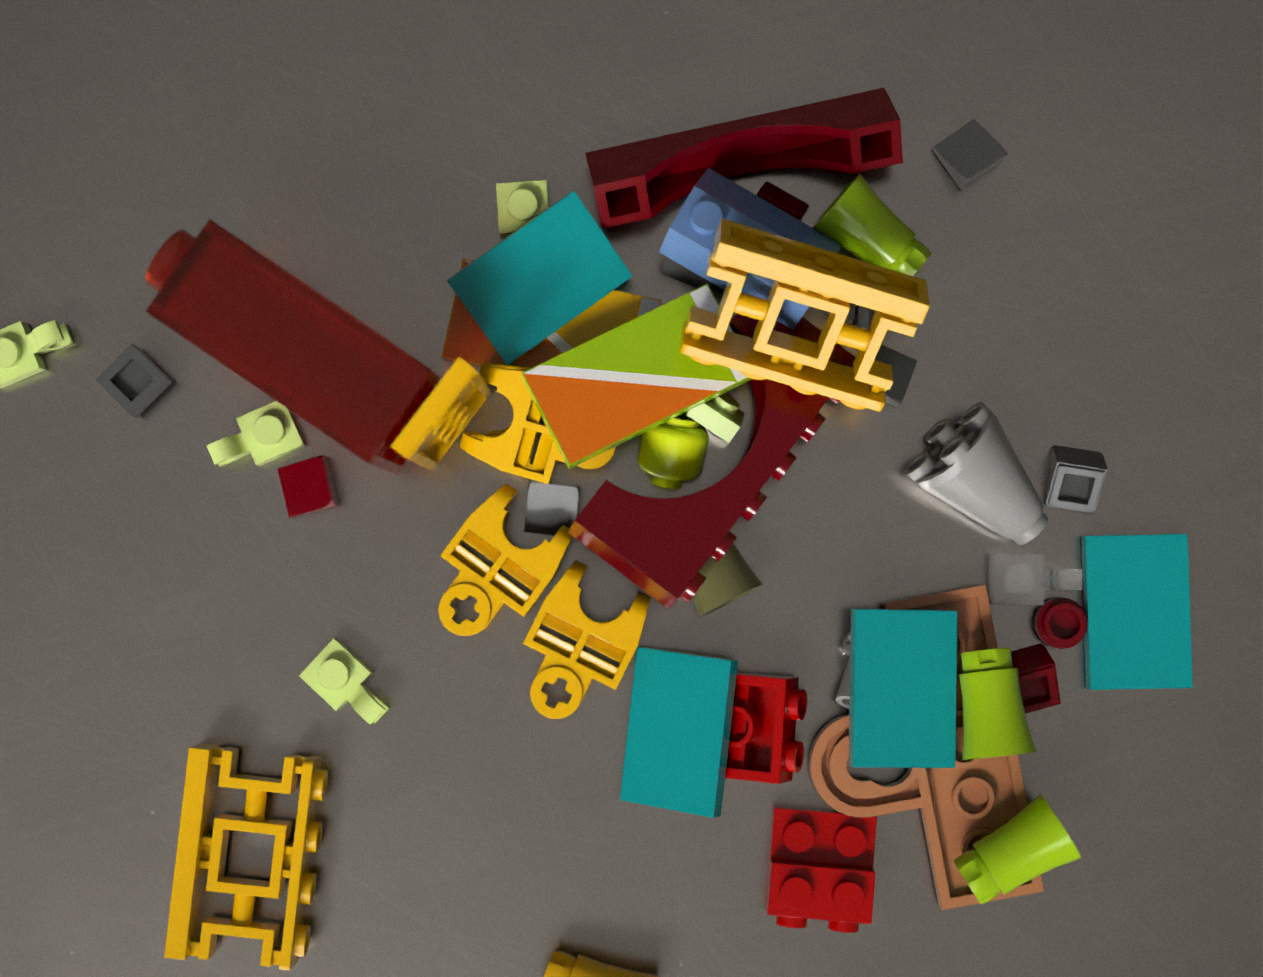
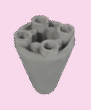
M983 402L974 404L954 423L945 418L931 428L925 437L929 443L928 447L923 453L914 458L905 470V473L919 488L1006 540L1012 539L1017 545L1030 542L1044 529L1048 522V517L1043 512V504L998 418Z

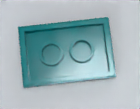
M571 191L446 281L508 366L633 277V275L575 191Z
M1188 534L1081 536L1083 610L1086 613L1088 625L1084 636L1086 689L1193 688Z
M851 609L849 766L955 768L957 611Z
M645 646L637 647L620 800L710 818L721 816L738 660Z

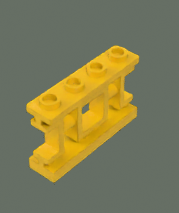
M721 218L714 238V248L710 252L707 261V276L727 281L728 284L717 313L691 306L688 319L685 320L682 328L680 352L690 356L700 364H718L738 370L751 379H769L789 385L802 394L814 395L817 393L840 400L843 404L853 409L862 410L868 408L881 412L886 403L885 392L887 389L890 390L893 383L892 365L874 359L887 329L913 337L917 329L916 323H923L930 307L927 281ZM747 272L774 280L767 300L741 292ZM784 299L830 312L817 343L772 330ZM850 303L876 310L868 330L844 323L850 310ZM733 312L759 320L753 338L726 331ZM835 343L859 350L853 363L854 368L828 361Z
M199 743L189 747L164 958L185 960L189 956H198V959L209 960L215 954L217 935L262 939L260 966L271 967L272 965H279L281 970H291L298 962L299 956H306L309 947L310 925H304L303 918L305 904L312 905L315 895L316 873H309L311 852L318 853L322 838V822L315 821L317 801H324L326 796L328 770L321 769V756L311 755L304 757L297 754H289L284 757L282 779L236 774L239 748H222L221 745ZM220 765L218 787L247 790L244 816L230 814L216 816L214 818L213 833L211 834L218 768ZM298 774H301L294 843H290L292 821L265 818L267 792L292 794L296 791ZM230 830L275 835L270 881L224 876ZM208 869L206 891L234 894L232 919L209 916L202 922L201 935L199 937L206 870ZM286 878H289L282 946H278L280 924L252 921L255 896L279 899L284 894Z

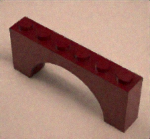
M736 313L729 324L734 333L753 338L759 320ZM804 317L801 318L794 330L777 320L772 329L815 343L818 342L822 332ZM835 343L828 361L852 368L856 357L838 343ZM752 379L750 384L754 397L755 413L751 438L741 461L726 477L702 491L675 498L640 496L621 489L606 479L576 517L568 533L667 609L679 597L688 603L707 578L699 572L710 556L719 562L737 538L736 535L730 532V529L740 516L748 522L767 498L760 489L770 476L779 482L797 458L790 452L791 448L799 438L808 443L826 419L819 413L828 399L835 404L839 400L817 393L814 395L802 394L789 385L769 379Z

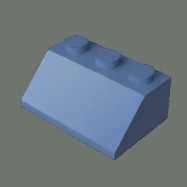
M708 168L691 190L669 227L659 253L725 290L728 284L727 281L707 276V261L710 252L714 248V238L721 218L835 253L839 252L841 244ZM747 272L741 292L767 300L774 280ZM784 299L776 320L794 330L809 306Z

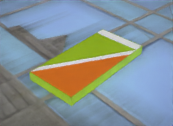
M708 284L521 373V378L568 469L752 380L738 370L718 364H700L690 356L680 352L682 328L685 320L688 319L691 306L714 313L718 311L719 304ZM729 324L726 331L733 332Z

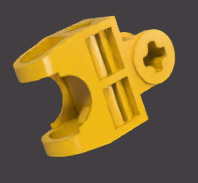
M482 364L479 372L480 376L486 383L497 386L496 392L501 393L509 400L513 408V421L504 430H489L488 435L474 431H463L460 447L470 455L501 471L549 484L553 477L557 460L565 461L521 378L522 372L533 367ZM540 432L541 437L539 440L534 462L530 463L534 447L536 444V440L538 437V433ZM616 447L577 466L584 469L600 468L609 462Z
M508 484L498 489L467 518L440 555L460 570L458 576L443 594L438 608L442 624L447 630L456 635L469 636L483 631L504 603L521 616L526 617L554 579L572 541L573 536L568 533L569 528L563 525L550 542L544 540L539 546L531 549H522L514 546L506 535L505 525L510 515L506 510L515 499L518 491ZM466 542L494 563L492 567L463 547V543ZM502 569L533 591L531 595L500 574ZM473 596L477 600L474 610L479 613V616L475 621L465 619L460 623L456 619L459 610L454 604L457 599L467 601Z
M577 560L573 562L545 598L523 642L524 645L546 655L532 682L530 697L535 709L541 715L551 719H562L574 713L579 707L592 679L614 690L617 689L638 646L651 597L638 591L629 611L623 610L616 619L609 622H597L590 619L582 610L580 596L583 589L578 587L588 566ZM542 624L577 641L576 645L541 629ZM584 645L619 662V666L617 667L583 650ZM558 678H562L567 681L565 690L572 695L569 701L560 699L556 706L551 705L547 702L549 693L543 689L544 683L554 684Z

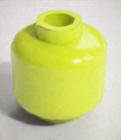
M683 413L642 433L637 462L643 471L652 475L651 483L669 489H680L682 481H692L701 475L709 443V435L703 427L699 426L698 422L687 416L686 413Z

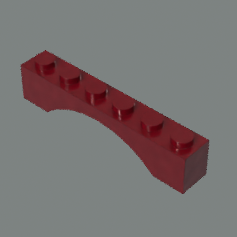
M885 88L585 153L602 229L654 217L669 204L689 194L708 168L726 178H731L746 173L786 168L829 169L855 174L903 163L900 117Z

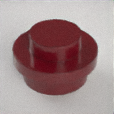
M1053 598L1046 601L1037 611L1035 629L1039 638L1048 646L1058 649L1071 648L1083 639L1087 631L1086 613L1074 600Z

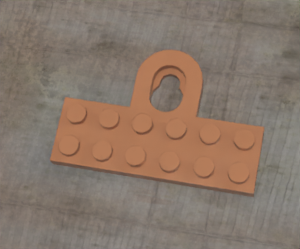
M986 585L971 586L882 603L883 609L957 611L955 768H908L907 773L899 781L888 785H879L870 779L857 780L852 778L847 770V761L849 759V713L833 719L821 729L812 744L809 755V772L815 789L828 805L840 813L852 817L866 818L917 808L921 809L938 905L942 910L979 904V901L955 865L954 860L963 853L975 849L972 844L998 829L1028 805L1018 755L962 759L964 725L959 674L965 673L962 672L961 653L998 648ZM1040 875L1020 885L1006 895L1001 891L1000 894L990 901L1044 892L1042 877Z

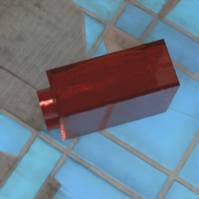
M211 219L208 220L197 238L185 230H179L174 233L158 250L148 268L146 283L157 290L158 294L145 312L368 464L398 475L408 459L390 446L438 385L441 378L429 367Z

